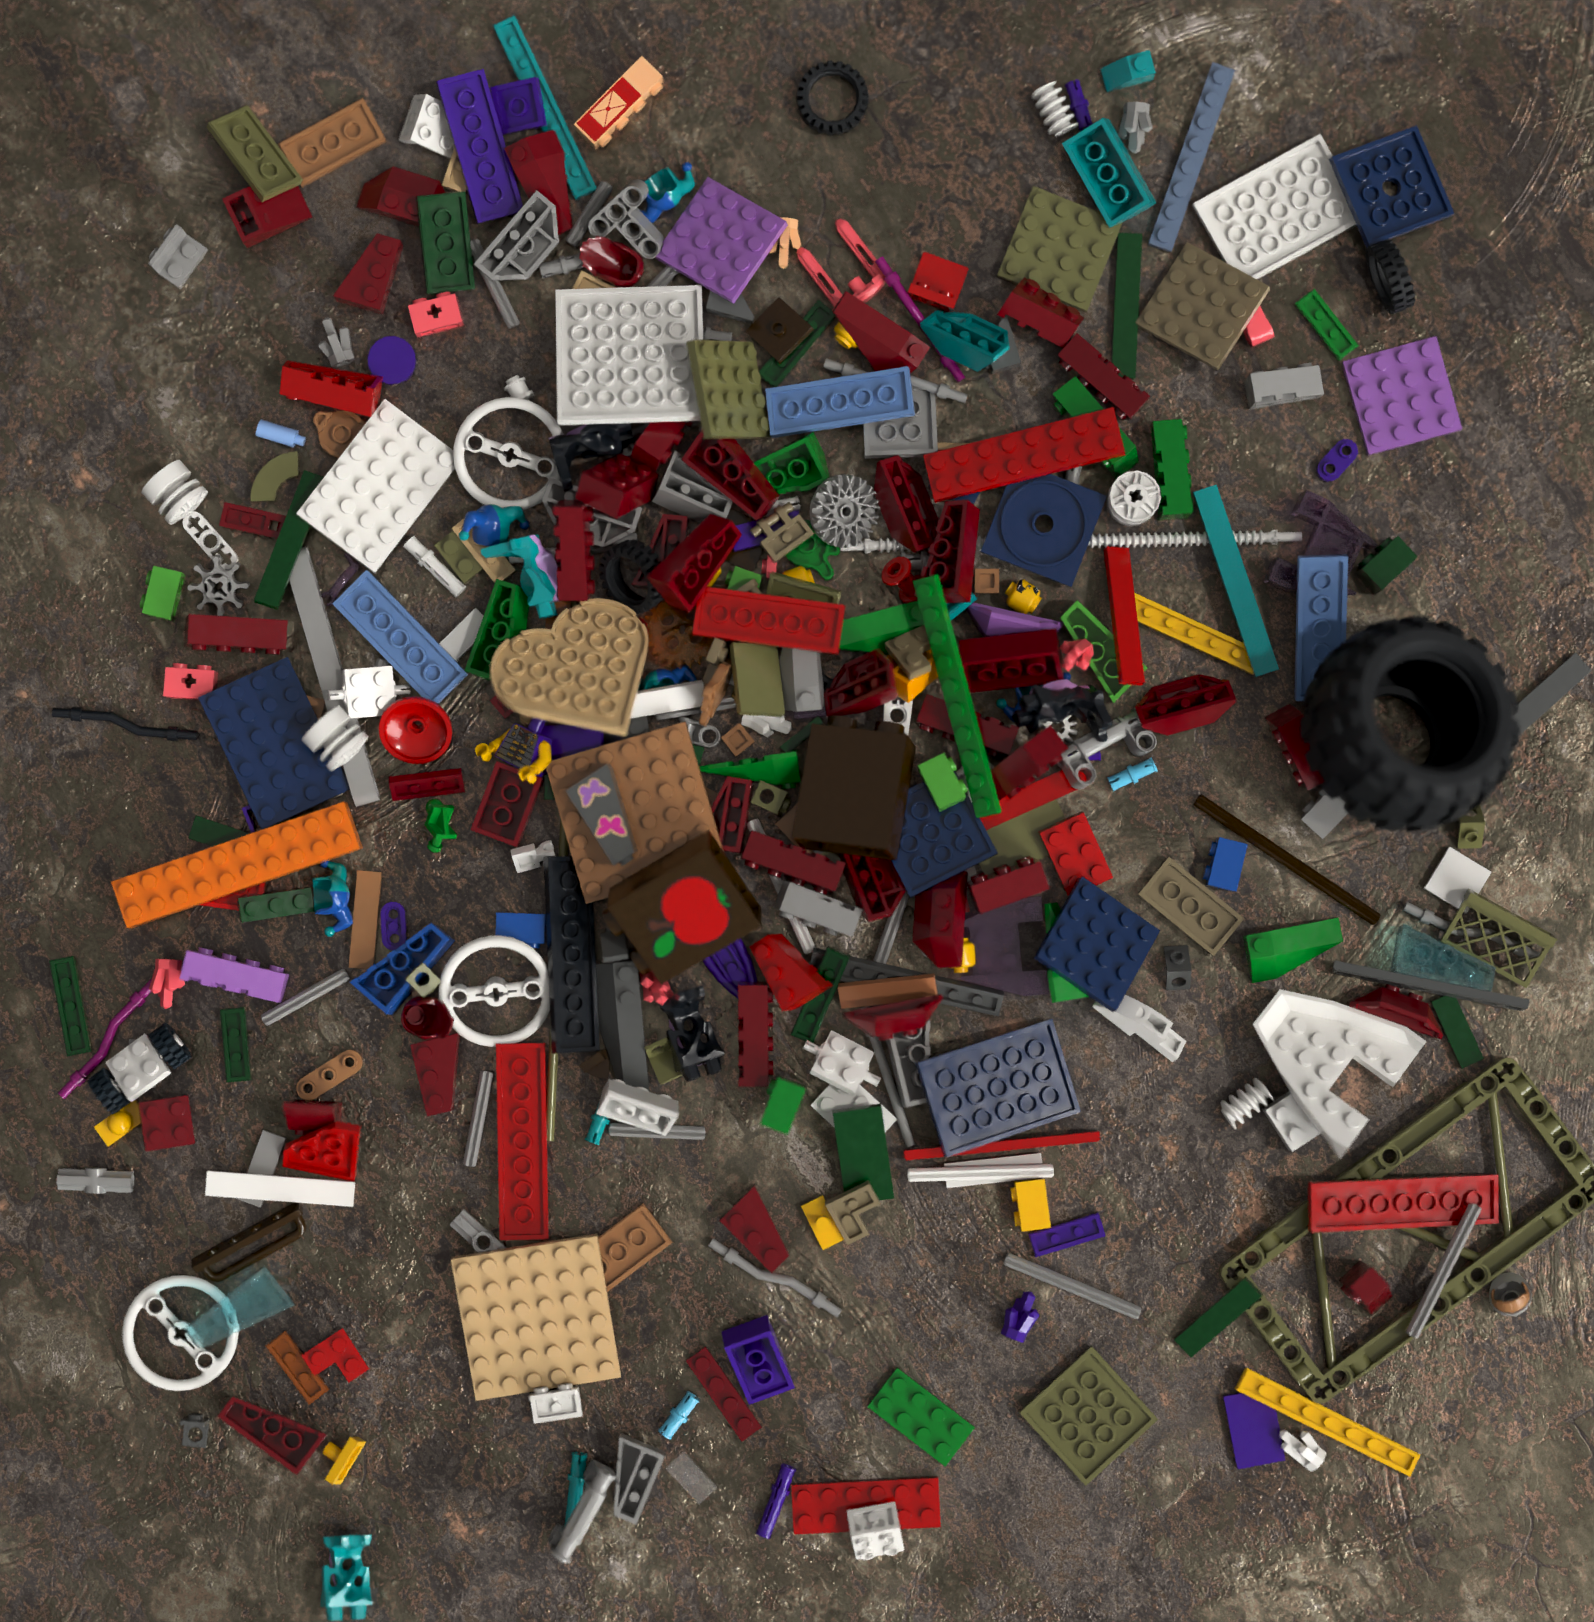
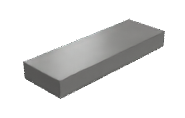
M263 1130L247 1173L274 1175L287 1138ZM238 1198V1200L260 1208L264 1200Z

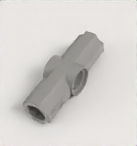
M87 1167L85 1169L60 1168L57 1175L58 1190H77L93 1194H103L106 1192L131 1193L133 1192L135 1177L134 1171L107 1170V1168Z
M465 1209L450 1223V1226L466 1239L478 1253L507 1248L495 1237L492 1231L486 1229ZM481 1235H486L489 1237L491 1244L488 1247H481L477 1242V1238Z

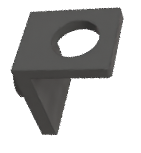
M1188 945L1165 946L1163 951L1167 972L1166 990L1190 989L1192 970ZM1180 977L1185 979V981L1180 984L1172 983V980L1175 978Z
M188 1413V1416L183 1417L180 1420V1425L184 1426L182 1446L206 1448L210 1418H203V1414ZM197 1427L201 1429L203 1436L200 1441H192L189 1438L191 1428Z

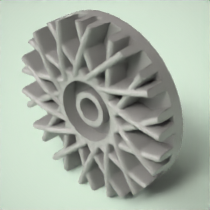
M839 474L828 478L817 488L810 504V521L814 532L823 542L840 548H849V544L858 546V543H863L861 539L869 538V533H873V530H870L872 524H878L874 519L879 518V515L875 514V509H880V507L875 505L879 502L873 496L876 492L872 490V486L866 484V480L853 475Z

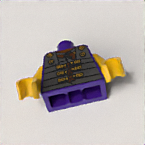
M532 717L528 727L515 723L500 737L491 741L489 746L485 743L478 744L475 747L476 755H481L482 760L488 762L491 760V753L493 752L495 757L519 768L518 775L522 781L527 779L529 783H534L537 779L536 776L542 777L544 769L552 761V739L541 734L546 720Z

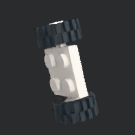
M165 1022L151 1032L149 1036L143 1034L105 1062L111 1073L108 1069L102 1068L87 1079V1082L102 1106L108 1112L114 1114L171 1074L165 1061H167L170 1067L176 1069L192 1056L187 1046L184 1045L183 1040L180 1039V1036Z

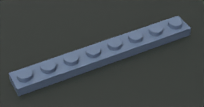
M1214 62L1211 64L1150 237L1149 246L1169 253L1173 249L1235 72L1234 69Z

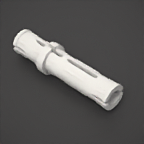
M415 536L411 537L404 544L403 547L419 561L418 564L430 571L455 598L464 591L466 586L434 556L435 553L432 550L424 547Z

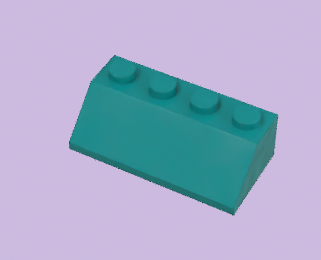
M1101 118L1062 143L1109 228L1137 216L1156 204L1153 195L1110 119Z

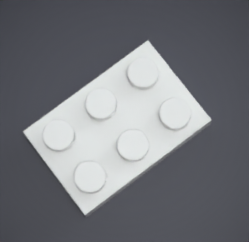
M829 1084L810 1106L835 1128L832 1110L880 1103L860 1084L853 1096ZM881 1104L886 1132L897 1118Z

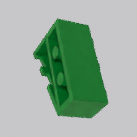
M778 1075L777 1080L772 1078L767 1090V1095H770L760 1125L788 1135L806 1086Z

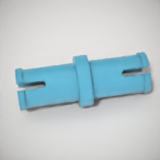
M1152 757L1134 766H1126L1127 769L1107 777L1112 790L1115 791L1131 782L1135 784L1139 782L1138 779L1158 770Z
M687 1391L676 1408L673 1407L670 1410V1416L658 1431L664 1437L671 1440L681 1424L687 1422V1416L696 1404L699 1403L700 1399L692 1392Z

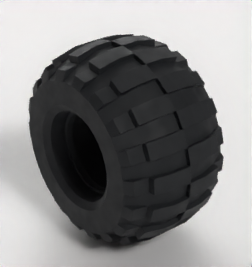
M1409 616L1401 618L1399 621H1397V618L1387 619L1371 624L1364 630L1354 633L1329 653L1319 665L1314 675L1315 679L1310 682L1302 703L1306 710L1300 721L1301 739L1304 738V743H1309L1310 750L1305 754L1310 770L1313 772L1319 771L1326 782L1320 787L1331 800L1339 797L1345 803L1343 808L1349 815L1359 821L1370 818V822L1375 823L1376 828L1388 831H1397L1405 827L1407 832L1434 829L1441 824H1449L1477 808L1493 794L1498 784L1507 775L1514 761V758L1510 757V755L1519 744L1520 727L1518 726V720L1513 719V716L1519 711L1514 690L1507 691L1503 681L1508 678V675L1500 662L1494 665L1485 655L1489 649L1476 637L1468 640L1463 637L1464 631L1460 627L1446 621L1438 623L1428 621L1429 617ZM1380 696L1397 697L1408 703L1421 716L1430 738V752L1422 766H1417L1404 759L1386 741L1376 721L1374 698Z

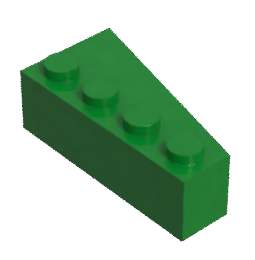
M1076 376L1053 393L1054 408L1061 416L1064 414L1067 419L1103 410V407ZM1120 427L1119 430L1125 455L1100 461L1115 479L1139 463L1136 446Z
M1182 419L1152 421L1150 427L1154 475L1161 493V500L1157 509L1158 521L1187 519L1193 513V498L1190 493L1191 474L1188 473L1187 464H1189V450L1185 449L1184 441L1187 440V426L1182 424Z
M496 579L465 672L491 681V662L498 647L507 638L510 640L520 635L521 631L526 630L529 605L527 602L528 597L522 587Z

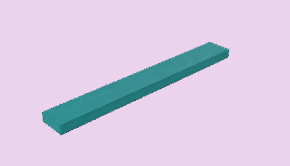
M515 15L493 25L518 80L532 77L539 78L547 126L541 127L543 132L555 130L565 151V172L568 178V185L575 200L595 192L597 187Z
M1217 484L1195 491L1193 496L1254 676L1258 677L1276 671L1279 667Z

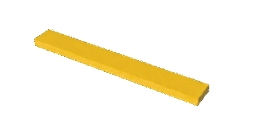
M1246 1367L1235 1387V1390L1409 1477L1420 1457V1454Z

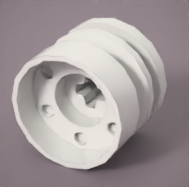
M181 460L173 461L161 469L146 483L141 492L153 506L163 502L158 512L162 516L166 515L165 520L170 525L190 515L208 494V491L203 486L199 487L200 482L197 479L186 483L191 472Z
M1141 471L1126 472L1119 476L1110 487L1106 498L1107 509L1111 517L1122 525H1141L1148 521L1158 509L1161 500L1160 488L1156 480L1147 473ZM1134 492H1137L1140 500H1136L1134 503L1131 501L1132 497L1129 494L1132 495Z
M340 706L335 707L323 716L302 739L312 752H316L323 747L326 749L322 753L320 760L325 762L332 757L326 766L330 771L350 761L361 750L362 745L369 737L365 732L355 736L360 729L357 724L349 729L345 728L351 717Z

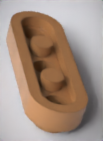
M356 1050L342 1052L301 1078L296 1086L297 1094L304 1100L316 1099L359 1072L363 1066L362 1055ZM349 1057L354 1060L352 1067L346 1065V1059ZM328 1070L333 1072L331 1080L325 1077V1073ZM306 1084L312 1085L313 1090L311 1093H307L304 1090Z

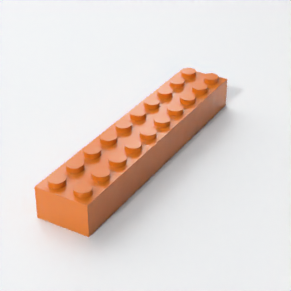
M341 802L120 878L111 883L126 928H135L361 850L363 847L348 803Z

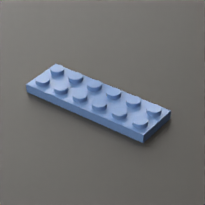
M908 366L765 389L770 436L772 438L915 416L910 368Z
M1346 554L1297 556L1294 698L1296 701L1304 700L1306 690L1310 682L1315 679L1314 675L1319 665L1329 653L1346 640L1348 556Z
M366 570L332 603L423 698L439 704L468 675L463 667L369 570Z

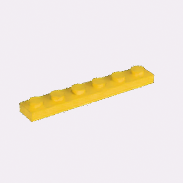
M1135 593L1138 623L1254 675L1243 642Z

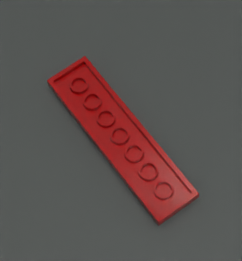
M1114 407L925 454L923 457L934 502L937 503L1124 456L1125 450Z
M546 1043L496 1044L499 1240L549 1239Z
M1498 1174L1308 1182V1231L1315 1233L1458 1226L1470 1203L1481 1207V1212L1474 1225L1498 1224Z

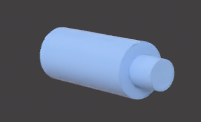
M262 419L259 421L256 429L257 437L294 447L295 444L304 446L306 437L298 435V430Z

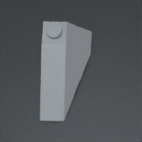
M782 647L779 666L785 710L795 712L821 710L825 706L820 652Z

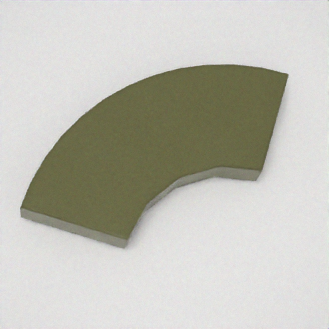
M298 451L284 453L273 458L259 471L251 489V502L276 501L277 492L282 484L290 478L299 477Z

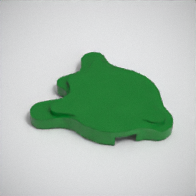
M804 520L813 531V536L785 556L795 566L813 569L822 579L829 581L834 576V570L828 562V557L839 555L840 547L823 542L814 532L811 521Z

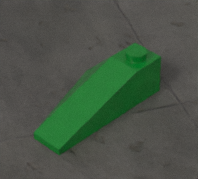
M814 432L753 462L778 494L808 491L830 478L825 454Z
M796 751L766 755L761 759L748 758L738 762L730 761L699 766L702 773L748 779L757 783L764 781L774 786L781 785L782 790L796 788V783H800Z
M1339 917L1242 935L1251 983L1277 979L1343 942Z

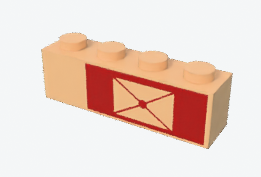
M641 56L574 123L575 130L595 150L599 146L604 147L612 139L611 134L616 129L621 130L628 123V117L633 112L638 113L645 106V100L650 95L655 96L662 89L663 76Z

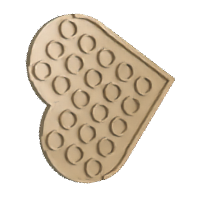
M603 598L579 601L578 605L570 609L566 608L561 612L551 630L529 629L521 631L520 635L510 640L507 638L498 647L492 658L490 670L492 687L502 703L522 715L626 736L648 651L647 629L645 624H642L636 616V612L620 602Z

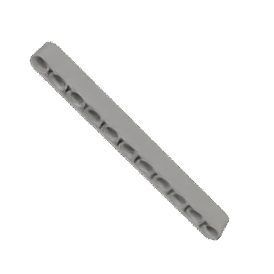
M305 546L301 548L289 580L327 711L329 712L335 707L340 706L346 712L342 699L329 701L327 696H337V694L327 695L328 690H341L343 685V667L312 560ZM351 718L345 728L349 729L356 724L359 726L358 719ZM359 729L355 736L361 733V729ZM364 743L361 750L343 765L356 807L380 800Z

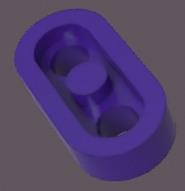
M1349 439L1338 441L1316 467L1317 476L1324 482L1336 480L1356 459L1358 455L1357 445ZM1343 447H1348L1350 449L1349 455H1344L1342 453ZM1326 465L1333 466V473L1326 471Z
M389 902L381 909L382 943L387 949L392 951L407 941L406 911L398 902ZM393 909L398 912V916L395 919L390 917V911ZM393 934H397L399 936V941L397 943H393L391 941V936Z

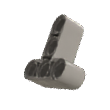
M636 179L625 186L590 220L588 224L590 233L594 237H604L616 227L644 258L652 259L656 257L662 249L664 237L637 208L648 195L649 189L647 184L642 180ZM631 189L637 190L640 197H634L631 194ZM614 204L621 206L623 213L617 212ZM597 220L604 221L606 228L599 226ZM630 223H636L640 231L634 230ZM647 241L654 242L656 249L650 248Z

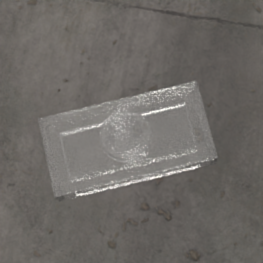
M684 1451L666 1467V1470L699 1505L717 1488L716 1484Z

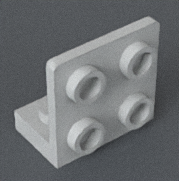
M176 224L174 228L170 227L163 236L164 242L159 248L156 247L151 252L148 264L156 273L181 289L208 249L187 235Z

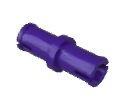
M1075 80V83L1073 81L1066 83L1065 88L1071 102L1070 110L1075 114L1079 131H1082L1084 127L1086 129L1093 123L1088 110L1089 102L1084 98L1080 80Z

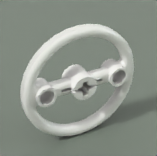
M515 397L494 399L477 407L461 424L454 443L453 459L455 470L464 488L480 503L484 505L494 504L502 508L519 506L525 510L542 502L548 482L538 492L524 499L502 500L482 491L473 482L465 465L464 451L482 452L497 457L505 467L520 465L536 471L540 476L547 477L548 481L549 478L561 481L555 460L549 456L539 457L522 451V448L516 442L509 441L502 444L487 439L483 434L474 432L472 427L478 420L490 412L504 408H517L538 417L548 427L552 436L563 435V432L552 415L536 403ZM470 437H480L482 446L478 449L472 448L469 445ZM512 448L517 458L513 457L511 461L507 460V455L502 451H509ZM541 460H548L552 465L551 471L547 473L541 472L538 468V463Z
M506 936L477 938L460 947L450 957L442 971L441 983L439 984V999L445 1003L455 1020L452 1028L470 1042L488 1047H496V1044L521 1042L534 1034L549 1014L550 999L547 964L532 947L520 940ZM490 947L508 948L519 952L532 962L539 973L538 977L528 976L524 981L507 983L501 977H491L486 981L485 985L467 987L460 983L451 986L450 984L454 971L467 956L478 950ZM535 983L539 986V989L535 992H530L526 987L528 984ZM493 988H498L499 995H494ZM457 991H462L466 994V997L457 1000L453 997V994ZM526 996L528 999L533 1000L539 997L542 999L537 1013L527 1025L505 1035H486L474 1031L459 1019L453 1009L454 1006L464 1007L468 1002L485 1000L491 1006H501L510 997Z
M187 1275L162 1278L143 1289L128 1308L122 1329L125 1354L134 1370L144 1380L154 1386L173 1391L199 1388L218 1377L233 1358L238 1341L236 1313L225 1294L215 1285L204 1279ZM176 1286L193 1287L207 1293L218 1303L225 1315L228 1331L226 1346L219 1358L210 1350H206L193 1336V1328L189 1322L179 1320L166 1306L164 1298L160 1296V1291ZM153 1299L160 1300L163 1304L162 1310L152 1312L149 1308V1302ZM141 1308L146 1309L150 1315L155 1316L168 1330V1338L171 1343L176 1346H183L193 1357L196 1366L202 1372L201 1375L182 1380L168 1379L151 1371L143 1363L136 1351L133 1339L134 1323ZM166 1318H169L174 1326ZM175 1327L186 1329V1339H183L181 1336L175 1337ZM209 1354L212 1357V1363L206 1367L201 1366L198 1362L200 1355Z

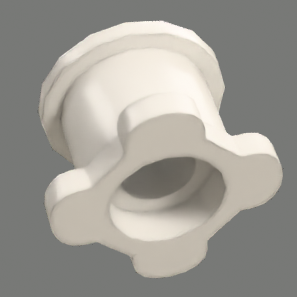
M516 375L506 381L507 386L504 387V390L508 391L511 397L528 400L534 396L533 391H529L525 383V377L520 378Z

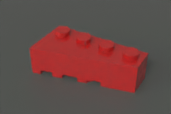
M287 360L282 366L279 394L291 400H304L371 417L380 405L383 376Z

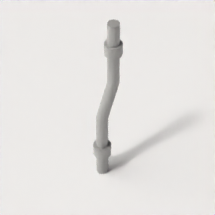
M827 358L823 368L841 373V376L868 373L854 368L855 365L847 362L842 364ZM911 375V384L914 387L937 394L936 397L945 400L947 397L962 403L966 401L968 395L966 393L951 389L949 385L943 383L939 385Z
M1406 902L1403 907V911L1418 917L1419 921L1426 925L1432 924L1446 931L1450 922L1434 915L1435 912L1427 908L1423 910L1409 902ZM1465 927L1468 937L1477 938L1483 936L1481 928ZM1462 928L1451 932L1452 935L1465 937ZM1484 928L1486 935L1496 932L1492 929ZM1501 935L1489 938L1503 945ZM1504 935L1507 947L1521 943L1520 940L1515 941ZM1528 945L1525 946L1528 958L1539 956L1540 952L1529 948ZM1522 947L1512 949V953L1520 957L1525 956Z
M714 1238L709 1243L708 1247L724 1256L723 1259L730 1264H736L755 1278L788 1285L811 1300L812 1305L818 1309L823 1308L836 1318L841 1313L842 1309L827 1300V1296L821 1292H815L793 1276L761 1270L738 1255L739 1252L732 1247H726Z

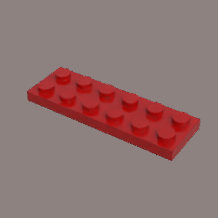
M707 587L697 601L692 634L695 636L838 655L846 606Z
M938 1476L791 1484L794 1535L850 1532L847 1510L895 1502L900 1529L941 1527Z

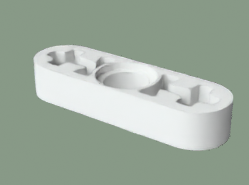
M192 512L183 518L184 529L212 560L214 557L212 553L217 552L222 544H224L225 547L221 550L226 555L232 554L230 558L232 563L230 565L226 563L222 565L223 558L220 556L221 567L229 570L238 562L236 552L203 515L198 512ZM192 517L194 519L200 518L198 524L205 530L201 534L195 527L189 528L191 525L189 520ZM213 534L217 537V544L213 548H207L204 544V539L207 535Z

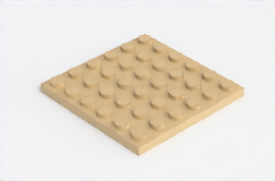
M597 1234L451 1257L476 1401L534 1392V1389L539 1387L552 1389L558 1388L560 1384L572 1383L577 1385L621 1377Z

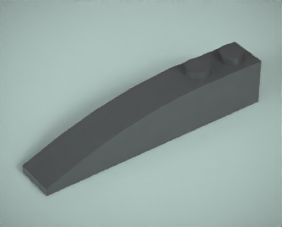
M633 961L596 964L599 1030L615 1077L618 1080L624 1081L627 1085L643 1087L650 1092L647 1054L644 1048L646 1043L639 970Z

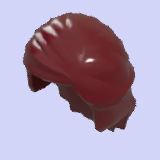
M600 236L588 238L586 242H582L579 255L582 260V266L595 277L611 283L614 287H633L642 277L644 263L641 256L625 244Z
M414 997L404 1005L401 1013V1023L405 1030L413 1036L424 1040L445 1038L451 1032V1027H453V1022L455 1021L445 1003L436 997Z

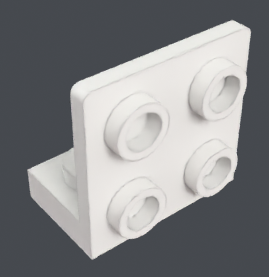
M427 94L414 95L399 141L405 144H419L440 155L451 158L454 143L442 102Z
M895 1502L847 1510L856 1559L869 1560L875 1556L895 1555L898 1552L904 1551Z

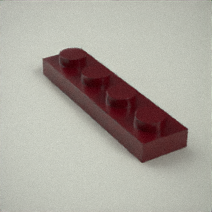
M706 1346L686 1359L687 1364L741 1442L762 1428Z

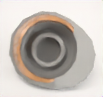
M1507 1272L1498 1275L1492 1281L1489 1299L1492 1308L1503 1316L1516 1317L1528 1309L1532 1300V1293L1526 1280L1521 1275Z

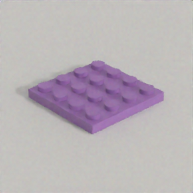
M707 177L664 239L662 249L655 258L734 304L788 224L782 218Z
M1436 336L1346 360L1341 363L1367 456L1462 430Z

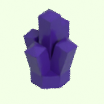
M1023 1292L1022 1298H1016L1013 1307L1006 1309L1004 1326L1001 1331L1002 1335L1021 1343L1025 1342L1028 1332L1039 1317L1037 1310L1031 1309L1035 1300L1032 1292Z

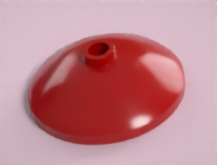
M415 696L405 697L394 701L385 709L379 723V736L385 749L395 758L407 763L424 764L436 760L448 749L452 739V724L445 710L432 700ZM414 721H420L422 724L417 725Z

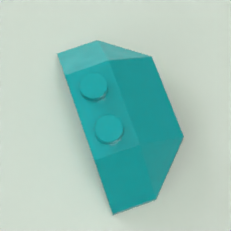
M936 310L920 323V327L941 355L976 372L993 363L1010 349L1007 330L971 313H943V311Z

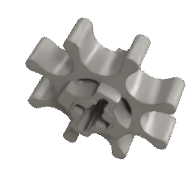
M217 554L213 557L214 569L206 570L200 563L194 566V570L201 574L202 582L199 584L190 583L187 589L189 591L196 589L203 593V601L197 605V609L201 610L205 603L213 602L218 608L217 616H223L225 613L223 608L224 602L230 601L237 608L242 607L244 602L236 597L235 591L237 588L247 589L250 586V582H239L235 579L234 571L241 566L240 562H236L229 570L224 569L220 565V555ZM220 581L223 585L217 590L215 586Z

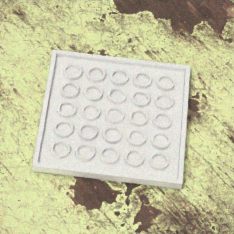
M702 285L555 290L558 425L701 421L686 342L703 340Z

